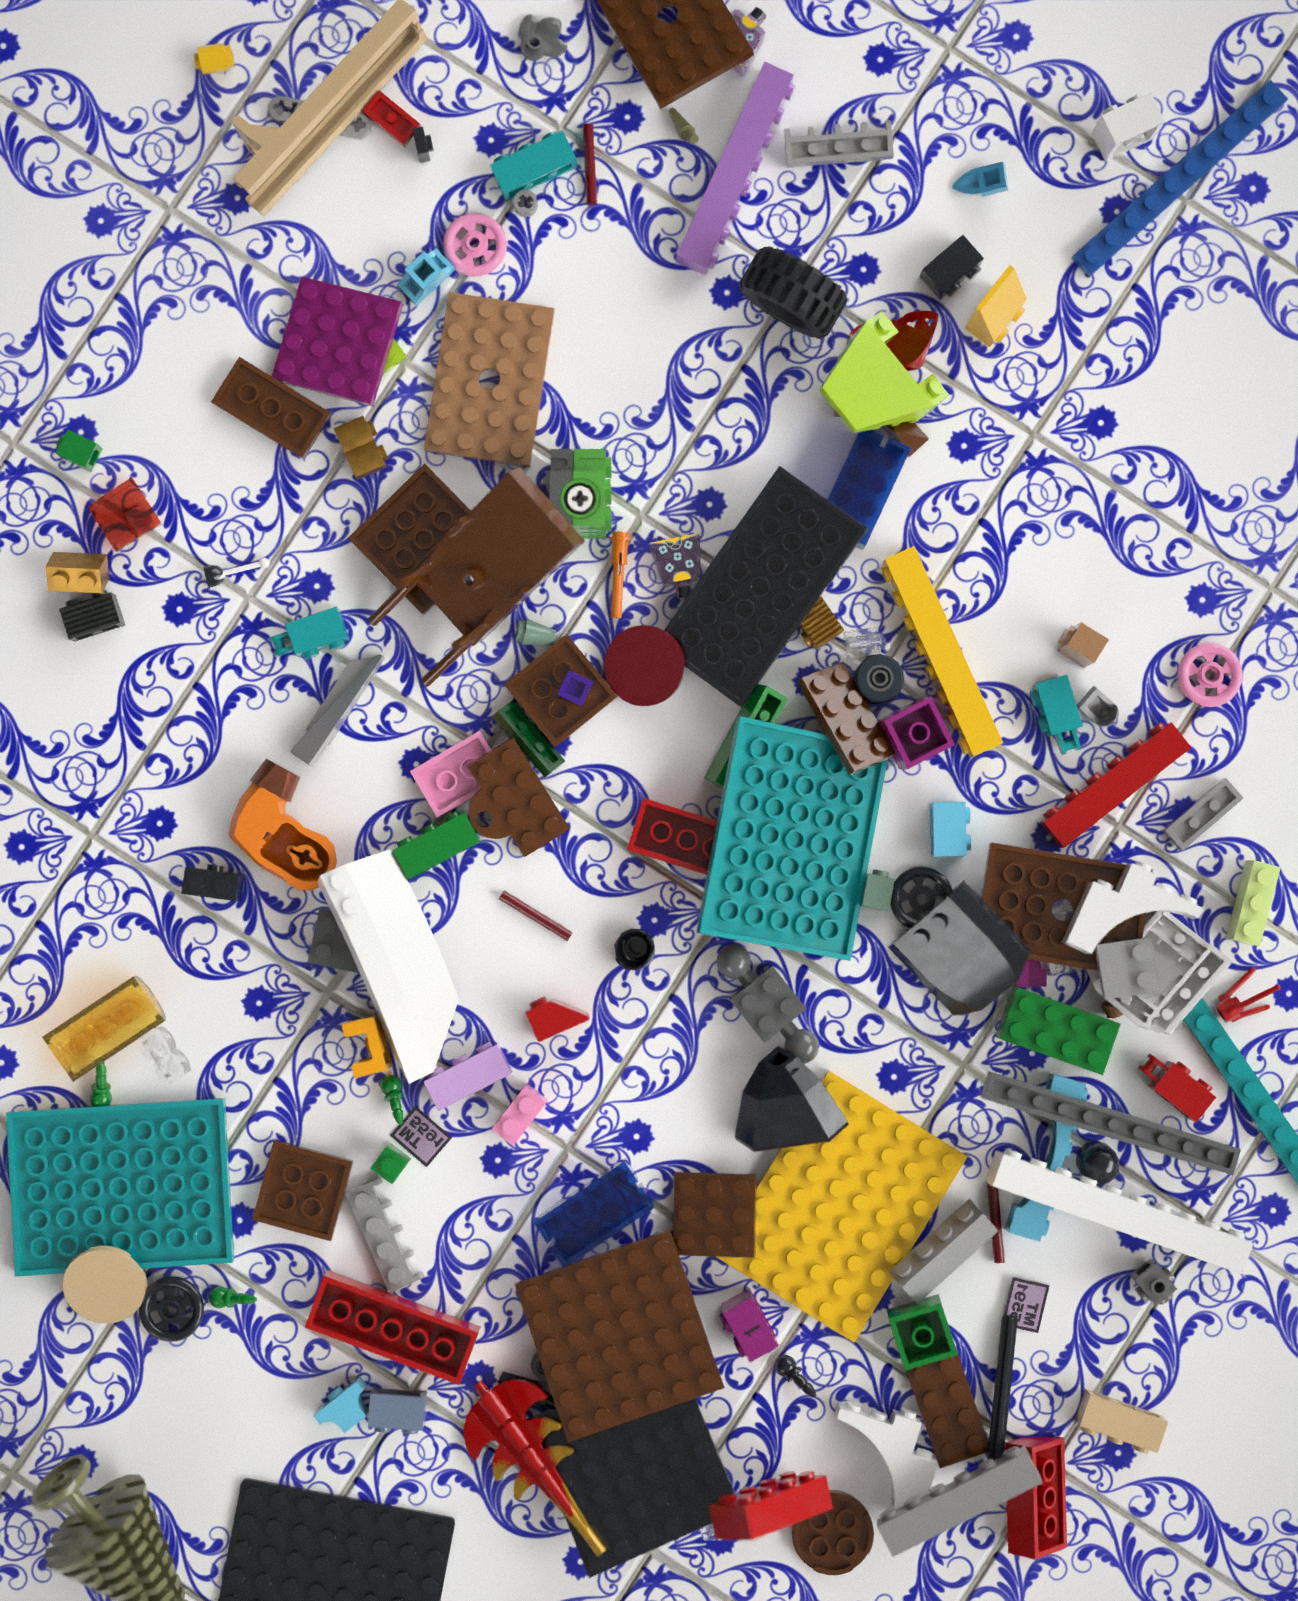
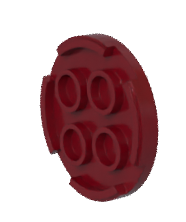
M649 625L634 626L617 635L608 647L604 662L605 675L611 689L625 702L636 706H652L666 701L678 690L684 675L685 658L681 646L667 631Z

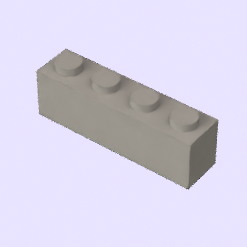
M969 1199L895 1265L889 1273L918 1304L994 1236L998 1230Z

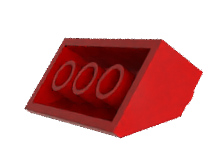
M1021 1437L1005 1442V1451L1014 1446H1018V1448L1025 1446L1042 1481L1041 1484L1007 1500L1006 1538L1009 1554L1036 1560L1067 1548L1064 1437Z

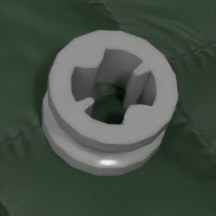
M521 190L513 199L514 209L519 216L530 217L536 213L538 202L532 191ZM524 198L526 201L531 199L533 201L530 202L531 207L529 209L525 206L520 208L518 205H521V199Z

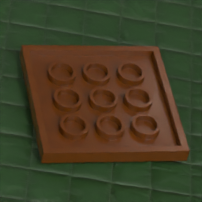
M424 464L358 527L348 539L398 588L397 580L410 573L447 536L446 532L457 525L456 522L466 516L471 510ZM418 584L405 596L423 616L436 605Z

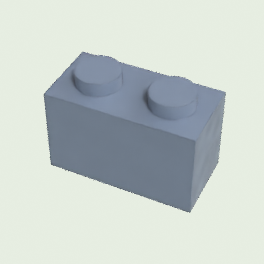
M373 1388L370 1393L368 1427L375 1428L374 1430L377 1432H390L391 1429H402L404 1434H417L418 1431H423L426 1420L428 1392Z

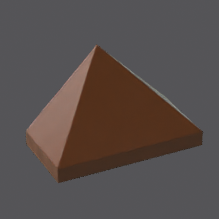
M909 421L892 427L891 425L881 426L908 457L912 456L929 440L927 435L915 423H909Z

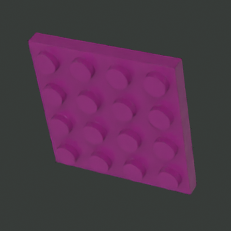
M301 276L272 377L284 384L373 407L404 304L398 300Z

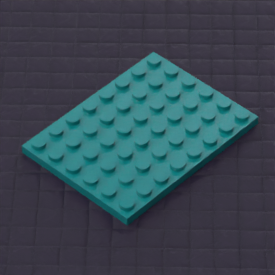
M737 716L696 933L851 961L888 760L849 775L827 735Z
M225 1098L11 1111L6 1113L15 1277L64 1274L72 1259L95 1246H112L122 1249L131 1254L130 1257L136 1261L141 1269L234 1262Z

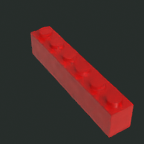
M1162 722L1158 723L1148 731L1151 736L1143 742L1141 739H1138L1127 748L1129 753L1123 758L1118 755L1108 762L1106 766L1109 769L1100 775L1096 772L1085 781L1087 786L1081 791H1078L1076 788L1064 797L1066 802L1059 808L1054 805L1043 813L1045 819L1040 824L1059 848H1065L1192 748L1172 722L1165 725Z

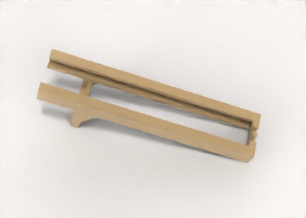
M397 0L280 128L249 124L240 116L232 118V124L248 151L254 155L233 177V180L238 187L246 190L249 194L245 198L247 203L258 213L265 216L365 108L375 94L391 80L426 42L427 37L424 29L421 28L422 24L418 22L420 19L415 8L404 0Z

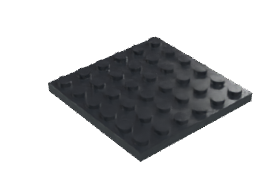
M696 1398L571 1442L567 1441L562 1426L561 1429L550 1432L542 1442L544 1449L555 1445H563L574 1449V1453L564 1457L555 1468L588 1525L606 1548V1551L597 1557L581 1533L565 1517L589 1578L712 1524L709 1505L719 1502V1497L722 1495L735 1494ZM556 1407L527 1419L546 1417L561 1423Z

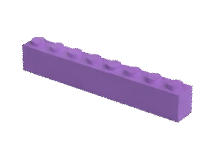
M764 62L676 255V263L703 275H706L708 268L714 269L719 254L716 253L719 244H725L730 233L727 226L730 220H736L741 209L738 202L741 196H747L752 182L749 181L752 171L757 173L763 158L760 157L763 147L768 149L773 139L772 127L774 123L779 125L785 110L782 109V105L785 99L790 101L796 87V85L792 84L794 74Z

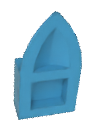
M1002 161L970 170L962 175L952 185V188L964 194H981L982 197L1008 191L1005 164Z

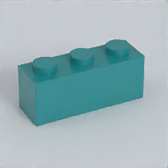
M562 130L558 133L555 131L547 133L542 137L541 141L535 144L526 143L518 148V152L509 156L508 154H503L494 159V163L490 164L492 175L504 200L507 201L514 198L521 190H531L577 168V159Z

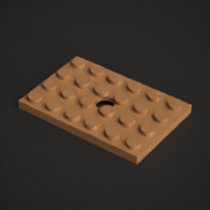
M449 292L424 445L425 452L531 467L555 308ZM487 369L495 370L500 376L499 384L493 389H485L479 383L480 374Z

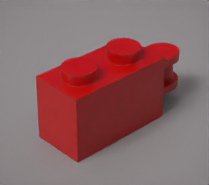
M1149 1053L1147 1056L1149 1059L1146 1063L1138 1067L1143 1074L1152 1080L1148 1087L1189 1120L1197 1123L1217 1098L1210 1092L1213 1088L1201 1078L1197 1081L1189 1075L1191 1070L1180 1061L1176 1064L1170 1061L1163 1064ZM1157 1066L1160 1067L1161 1070L1154 1076L1152 1072Z

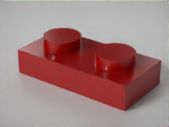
M380 90L362 110L363 114L403 147L414 137L412 128L421 127L417 120Z

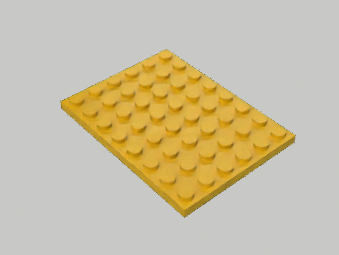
M828 1070L821 1082L847 1119L849 1125L830 1142L779 1149L757 1185L755 1258H717L855 1343L894 1279L889 1271L909 1254L968 1156Z

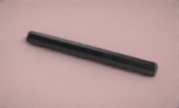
M1003 1315L1001 1318L987 1460L992 1458L994 1461L1004 1456L1018 1322L1017 1317L1011 1315Z

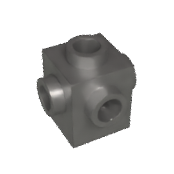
M1152 1259L1130 1274L1138 1285L1135 1291L1145 1303L1149 1300L1155 1306L1159 1303L1163 1305L1173 1297L1172 1293L1177 1290L1172 1283L1175 1280L1172 1273L1166 1266L1161 1268Z

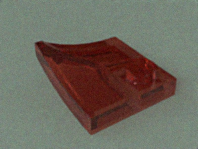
M133 477L88 506L116 552L162 525Z

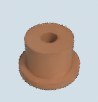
M1107 1001L1101 1004L1102 1009L1106 1011L1107 1018H1117L1123 1015Z

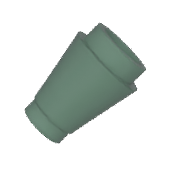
M527 618L525 621L519 620L515 641L521 642V645H553L556 629H551Z

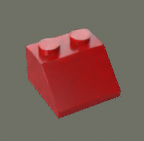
M545 996L530 1002V1008L525 1012L538 1042L587 1022L590 1019L588 1012L553 998L547 1001Z

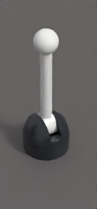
M261 558L259 562L223 570L217 565L205 566L203 569L208 587L220 585L224 581L225 575L258 567L267 568L269 560Z

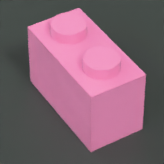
M527 1083L493 1126L492 1130L514 1146L545 1106L548 1099Z

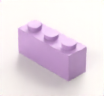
M488 1042L476 1048L478 1053L468 1058L464 1054L452 1060L454 1066L446 1070L440 1066L434 1069V1072L428 1074L429 1078L424 1081V1084L438 1111L512 1074L513 1071L499 1043L492 1046L491 1042Z

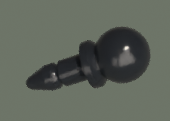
M782 1355L777 1358L775 1362L776 1372L782 1377H787L788 1383L794 1380V1383L799 1388H802L805 1394L815 1398L817 1394L812 1384L808 1383L802 1374H799L802 1368L797 1367L794 1358L789 1355Z

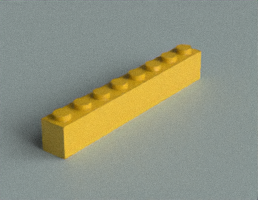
M915 546L884 559L882 562L884 567L881 568L882 575L887 583L891 581L895 590L892 592L893 599L897 607L902 606L906 615L903 617L904 624L909 632L913 630L917 639L914 641L915 648L919 656L924 655L928 664L925 666L926 673L931 681L935 679L939 688L936 690L937 697L941 705L946 704L950 714L947 715V719L951 728L958 730L961 737L958 743L963 754L968 753L971 758L1003 744Z

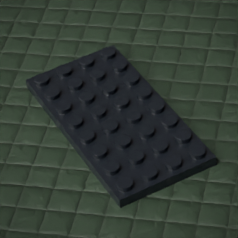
M779 466L664 629L681 646L685 658L684 666L734 703L743 707L869 529Z

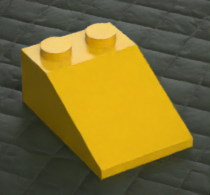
M1011 265L1007 267L978 304L965 326L966 330L988 347H991L995 341L1000 343L1009 332L1005 327L1011 320L1016 323L1026 310L1022 306L1027 298L1014 267Z

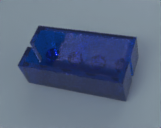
M874 430L858 433L827 499L869 529L856 547L862 551L871 536L911 450L910 447L891 438L888 439L884 448L879 446L884 435Z
M623 1158L535 1217L533 1223L546 1243L550 1242L552 1237H554L555 1241L551 1243L550 1249L563 1269L655 1208V1202L642 1182L638 1185L636 1184L639 1178L626 1158Z

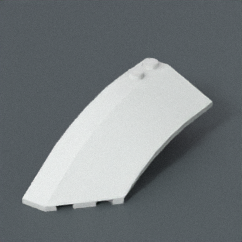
M393 849L322 874L319 877L318 885L356 963L387 1041L408 1084L434 1072L459 999L427 920Z

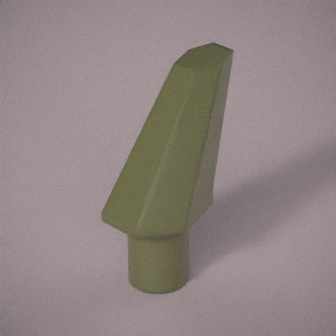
M674 107L670 108L669 114L679 137L690 144L697 143L699 137L695 133V128Z

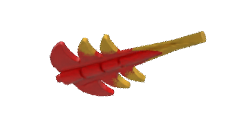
M512 1379L504 1381L491 1390L488 1389L483 1380L478 1382L474 1388L481 1398L469 1411L464 1425L465 1445L473 1460L478 1459L485 1445L491 1441H497L500 1445L495 1451L492 1460L495 1481H500L508 1468L518 1464L521 1470L514 1481V1498L519 1500L530 1486L536 1484L581 1533L597 1557L606 1551V1548L588 1525L555 1468L564 1457L573 1454L574 1449L563 1445L550 1446L545 1449L542 1446L544 1438L550 1432L562 1428L561 1423L546 1417L527 1420L525 1417L528 1409L535 1402L548 1398L547 1394L539 1386L526 1380Z

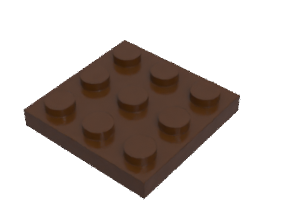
M568 634L563 636L504 684L555 748L618 698ZM569 670L594 682L582 707L557 695Z
M274 1140L252 1220L332 1241L353 1160Z
M675 1172L673 1239L679 1255L755 1258L757 1174Z

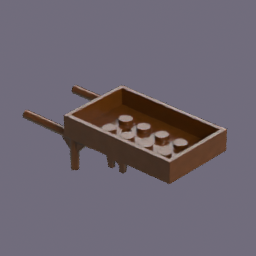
M520 467L508 472L466 516L456 522L457 525L446 532L447 536L410 573L398 579L396 582L398 588L368 618L369 623L376 626L418 584L461 632L463 636L452 642V649L421 679L425 686L429 687L471 645L475 646L483 641L585 542Z

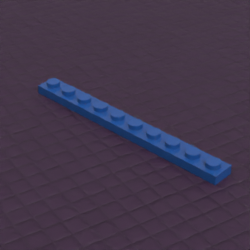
M1272 80L1268 81L1072 256L1073 261L1090 278L1283 106L1288 98Z

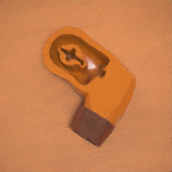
M265 759L249 780L252 782L239 799L231 818L229 837L262 869L283 879L298 890L312 891L319 887L318 880L320 875L335 869L337 864L335 846L326 836L303 827L295 818L285 813L287 801L291 802L300 777Z

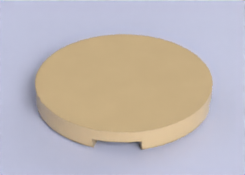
M112 1246L91 1247L89 1250L76 1256L69 1263L63 1277V1293L70 1307L83 1318L97 1323L120 1322L133 1315L142 1304L147 1289L145 1272L130 1257L131 1254L122 1249Z

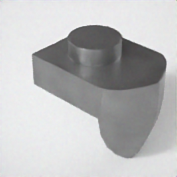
M1095 686L1077 704V708L1098 726L1106 727L1117 722L1119 716L1117 705Z

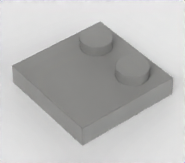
M1151 937L1096 945L1095 953L1103 1000L1160 992Z

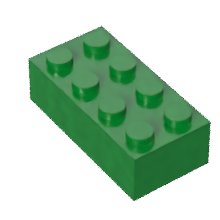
M1012 986L995 1037L1103 1075L1121 1024Z

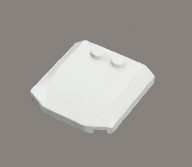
M1151 911L1146 912L1143 938L1151 937L1160 992L1107 999L1106 1001L1139 1028L1170 1035L1232 964V960L1211 943L1208 944L1169 912ZM1086 969L1097 994L1102 997L1099 971Z

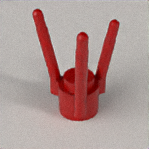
M1252 967L1229 990L1218 996L1220 1002L1215 1004V1007L1225 1023L1229 1021L1234 1023L1241 1018L1270 1009V1005L1266 1004L1244 1011V1007L1278 991L1281 988L1280 985L1268 988L1242 1002L1236 996L1231 998L1230 996L1256 972V968Z

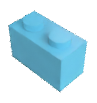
M965 802L929 803L931 857L967 856V851L971 850V836L966 834V824H970V808L966 807Z

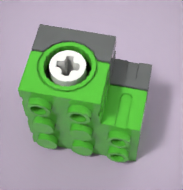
M551 449L549 501L583 539H606V531H612L611 506H606L612 505L611 479H606L612 477L611 457H606L605 449Z

